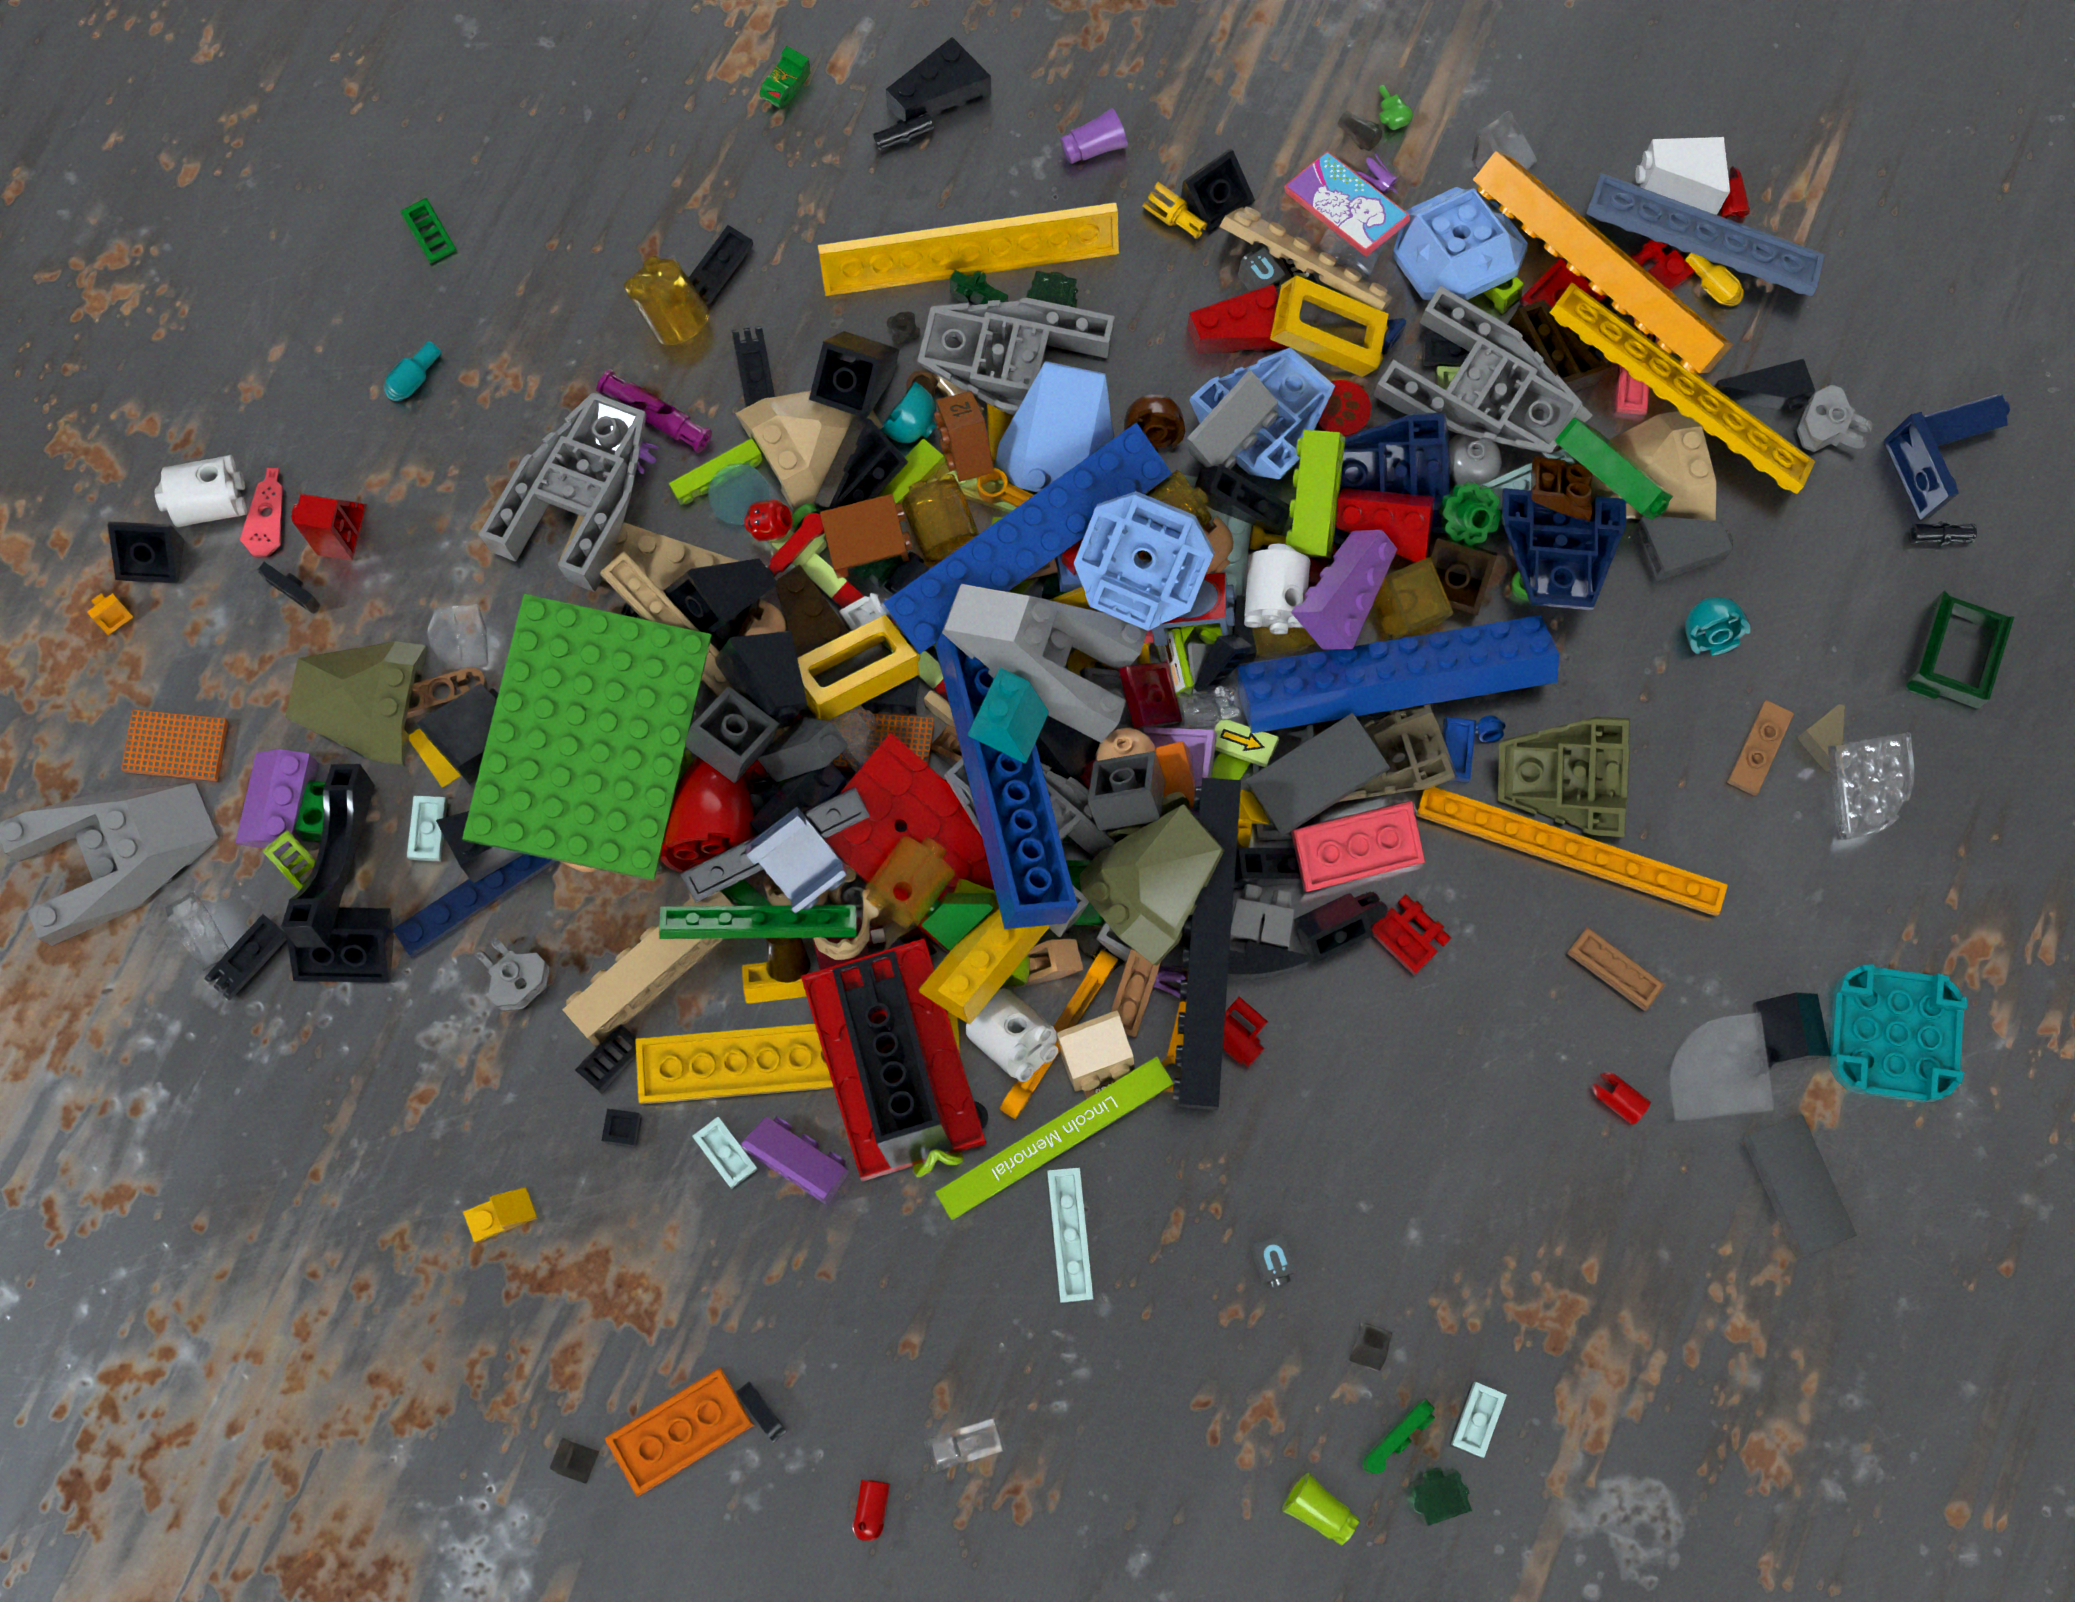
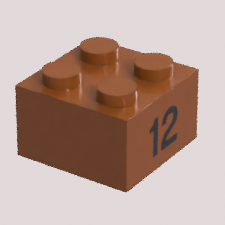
M972 391L937 399L938 412L933 414L937 430H940V448L945 456L949 472L955 471L959 482L994 473L985 421Z

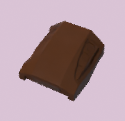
M1533 456L1531 500L1559 513L1590 521L1592 515V504H1590L1592 498V487H1590L1592 473L1582 464L1570 465L1561 459Z

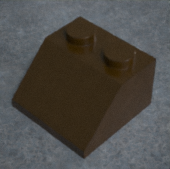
M1438 535L1419 598L1478 615L1496 561L1497 552Z

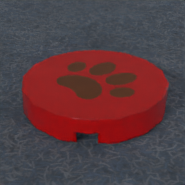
M1331 381L1335 387L1317 423V428L1319 431L1340 432L1345 437L1363 431L1371 416L1372 405L1368 394L1361 386L1351 381Z

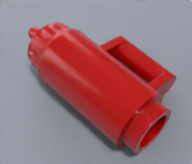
M1240 996L1227 1010L1225 1009L1223 1050L1239 1064L1243 1062L1249 1067L1265 1049L1260 1044L1261 1040L1257 1035L1268 1021ZM1234 1009L1256 1027L1253 1032L1231 1014Z

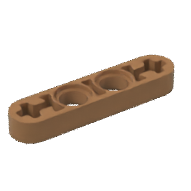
M471 667L414 683L412 693L420 696V702L416 707L408 708L406 719L437 710L469 691V686L465 684L469 683V677L474 676L476 680H480L475 683V686L481 683L487 689L485 676L479 669ZM457 680V683L460 686L465 685L462 687H458L461 691V694H457V689L453 684V681ZM441 684L448 685L450 687L448 697L436 699L434 697L435 688Z

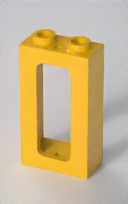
M1296 275L1281 285L1270 340L1363 377L1378 369L1383 359L1381 351L1384 336L1388 330L1387 320L1389 314ZM1305 300L1367 326L1363 347L1303 323L1299 318L1302 301Z
M885 614L797 658L807 706L817 719L829 721L918 676L920 654L911 644L907 643L899 628ZM883 641H886L894 651V653L829 686L821 687L813 678V676Z

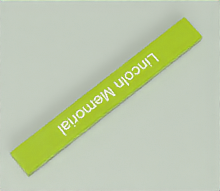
M1156 1056L935 1193L953 1221L1170 1088L1174 1083Z

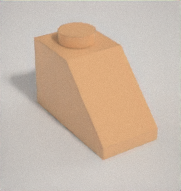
M1052 939L1034 946L1028 953L1030 970L1027 984L1025 983L1024 986L1061 979L1083 970L1077 940ZM1012 986V988H1020L1024 986Z

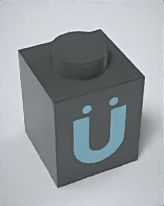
M1265 247L1256 253L1252 251L1242 258L1238 277L1250 292L1274 284L1276 291L1281 289L1286 274Z
M1284 1234L1250 1246L1262 1284L1271 1282L1273 1288L1291 1282L1289 1275L1297 1271Z

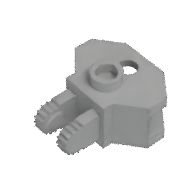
M1830 385L1816 392L1812 401L1808 402L1798 425L1797 433L1802 447L1813 452L1829 444L1837 446L1839 442L1856 449H1863L1867 442L1866 438L1847 429L1849 427L1862 433H1869L1873 424L1870 420L1854 414L1855 408L1849 406L1844 389Z
M495 936L490 942L497 952L502 953L504 956L494 965L491 962V958L485 952L479 950L475 954L487 967V972L491 975L488 998L501 1011L522 1010L547 988L550 967L537 953L515 954L512 950L509 951ZM524 984H527L524 989L520 990V988L524 986Z

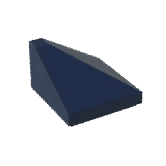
M1404 318L1387 320L1388 330L1385 333L1381 351L1384 355L1391 350L1402 336L1406 326Z

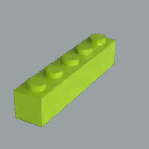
M751 438L670 482V489L679 505L688 504L700 494H707L711 488L725 484L731 477L740 476L744 470L758 466L763 461L762 454Z

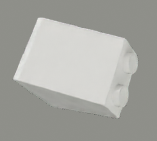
M1724 137L1652 139L1648 150L1643 152L1641 164L1636 167V183H1640L1641 188L1717 215L1730 193Z

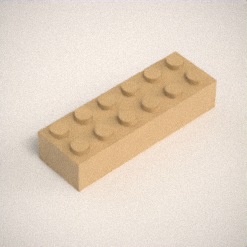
M721 891L696 903L690 894L689 897L691 899L682 905L734 906ZM652 926L641 935V942L633 949L630 947L626 948L616 957L615 961L617 963L610 969H602L596 973L590 980L592 984L583 992L578 990L566 1000L567 1006L562 1010L597 1048L620 1024L624 1026L724 938L659 939V926L657 928Z

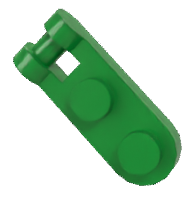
M1426 1398L1420 1401L1364 1457L1362 1466L1365 1472L1368 1474H1381L1384 1472L1387 1465L1386 1459L1393 1452L1399 1455L1412 1442L1409 1436L1417 1428L1423 1431L1435 1419L1431 1414L1435 1407Z

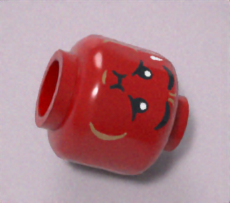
M777 499L753 503L744 518L746 530L757 541L763 542L784 538L793 523L789 507Z

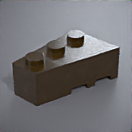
M1545 300L1517 309L1507 325L1521 333L1522 339L1534 352L1537 351L1544 359L1545 365L1555 376L1558 375L1573 392L1596 385L1610 368L1604 361L1600 363L1588 350L1590 346L1583 341L1580 342L1568 330L1569 327L1561 326L1555 320L1554 316L1549 313L1552 308Z
M800 564L776 580L779 583L775 586L788 630L792 633L797 658L849 633V630Z

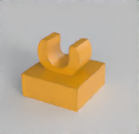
M102 593L91 600L95 606L87 611L95 623L108 636L133 618L129 610L113 593L106 598Z

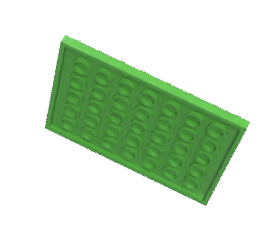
M523 594L462 839L471 843L655 881L664 835L686 749L685 741L692 723L712 638L711 634Z

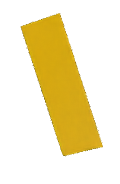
M420 728L409 735V741L442 788L461 776L428 740Z

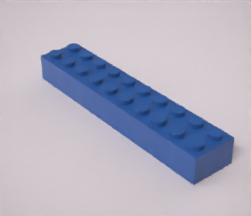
M1135 423L880 605L891 621L899 628L907 643L911 644L918 654H921L938 641L961 584L1005 592L1009 591L1085 536L1097 504L1135 491L1145 494L1172 473L1139 425Z
M1539 615L1354 646L1353 649L1313 652L1238 665V694L1251 734L1342 719L1351 713L1354 716L1557 683L1559 652L1542 616Z
M941 633L935 647L1004 929L1067 923L1078 905L1036 743L1025 764L967 736L994 678L988 674L989 668L976 657L971 659Z

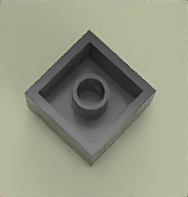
M728 686L690 726L685 747L736 783L773 742L779 723Z
M1155 751L1094 761L1088 803L1098 831L1118 829L1136 824H1149L1160 819L1165 779Z

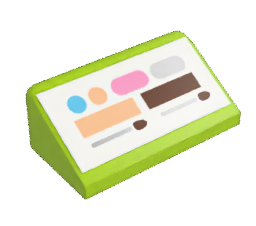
M1174 628L1168 632V645L1156 646L1159 662L1168 663L1176 697L1191 695L1194 683L1181 630Z

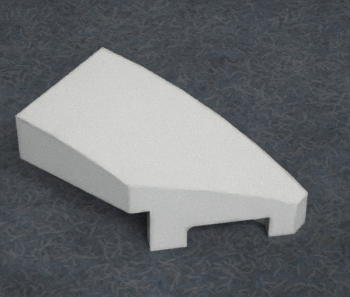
M870 593V597L864 596L841 609L838 615L849 632L885 615L886 612L880 604L887 599Z

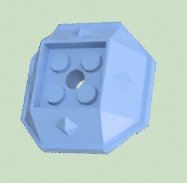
M1454 187L1405 210L1410 215V222L1399 230L1393 251V259L1423 300H1431L1439 286L1444 287L1464 300H1468L1518 276L1523 258L1527 252L1528 243L1511 220L1498 209L1500 207L1498 203L1486 199L1474 188L1464 190Z
M1135 491L1097 504L1074 561V566L1091 608L1149 631L1164 622L1191 611L1215 552L1195 515ZM1142 550L1149 552L1152 560L1143 561L1139 558L1137 552Z

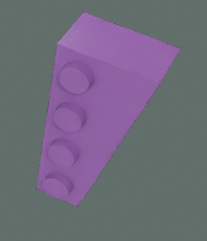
M1383 530L1352 531L1333 556V564L1330 567H1325L1320 573L1321 580L1315 587H1310L1304 594L1306 600L1303 604L1296 605L1292 610L1293 616L1322 649H1353L1397 551L1396 546Z

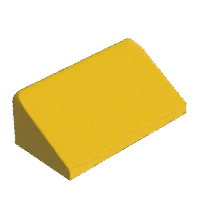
M767 962L742 965L743 991L747 1004L807 997L802 979L789 983L776 981L767 973Z

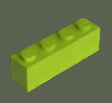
M1303 430V438H1299L1297 442V456L1300 457L1299 469H1295L1293 475V486L1297 487L1296 499H1292L1290 503V517L1293 518L1292 530L1287 532L1286 545L1291 546L1294 550L1306 555L1308 558L1332 560L1345 436L1340 432Z

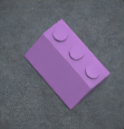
M275 749L255 754L235 842L237 845L266 848L286 830L300 843L302 842L295 831V826L308 781L316 779L319 763L309 753ZM287 841L277 851H286L292 844Z
M766 1116L741 1144L743 1149L749 1155L828 1206L849 1174L848 1169L844 1167L846 1161L831 1151L826 1156L817 1150L820 1144L805 1134L801 1138L790 1132L792 1126L776 1116L774 1120H771Z

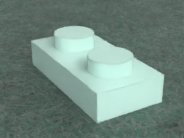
M413 797L407 858L409 860L441 862L444 835L436 820L446 817L448 800L445 797Z
M719 1117L692 1136L731 1189L758 1170Z
M1473 1382L1451 1445L1484 1458L1507 1395L1480 1383Z

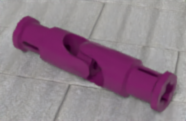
M611 369L606 370L598 381L596 387L598 393L601 395L606 394L620 403L645 411L647 414L646 422L675 440L681 439L693 446L696 452H702L712 436L711 429L708 427L702 428L692 422L691 417L665 403L633 382L627 383L617 377L616 373Z

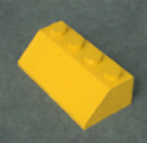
M996 898L994 908L954 946L920 987L919 992L970 1025L1049 929V925L1004 929Z

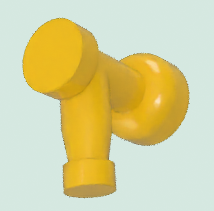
M1252 525L1249 549L1258 550L1262 545L1286 544V536L1264 533L1263 528Z

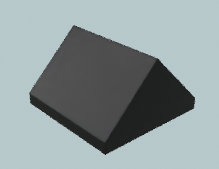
M1232 149L1227 150L1185 179L1182 185L1181 198L1187 202V209L1191 213L1208 223L1205 229L1206 232H1210L1219 226L1224 217L1241 207L1245 208L1255 201Z
M108 522L115 580L178 583L184 538L172 525Z
M1795 992L1754 1003L1762 1046L1764 1050L1767 1048L1772 1050L1770 1057L1775 1059L1773 1065L1831 1056L1818 994Z

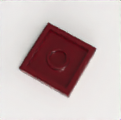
M1167 662L1128 665L1119 668L1134 729L1182 722Z

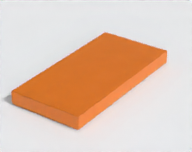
M720 1367L604 1439L636 1497H639L753 1427L754 1424Z

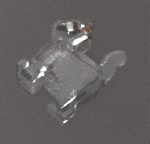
M1218 686L1211 693L1186 694L1185 692H1180L1181 713L1185 729L1213 727L1221 720L1239 717L1241 709L1235 706L1234 703L1236 689L1234 687Z

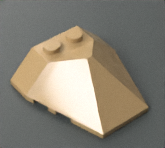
M811 391L761 399L736 413L749 438L755 439L782 485L781 492L793 512L804 504H814L853 417L857 416L809 400ZM872 410L867 418L871 419L881 429L882 424Z
M1679 411L1663 413L1609 440L1673 496L1669 501L1668 508L1660 516L1716 521V479L1703 428L1700 423L1693 418L1682 415ZM1592 473L1590 485L1592 487V498L1590 504H1592L1595 496L1621 498ZM1626 502V520L1629 518L1640 520L1641 517H1644Z

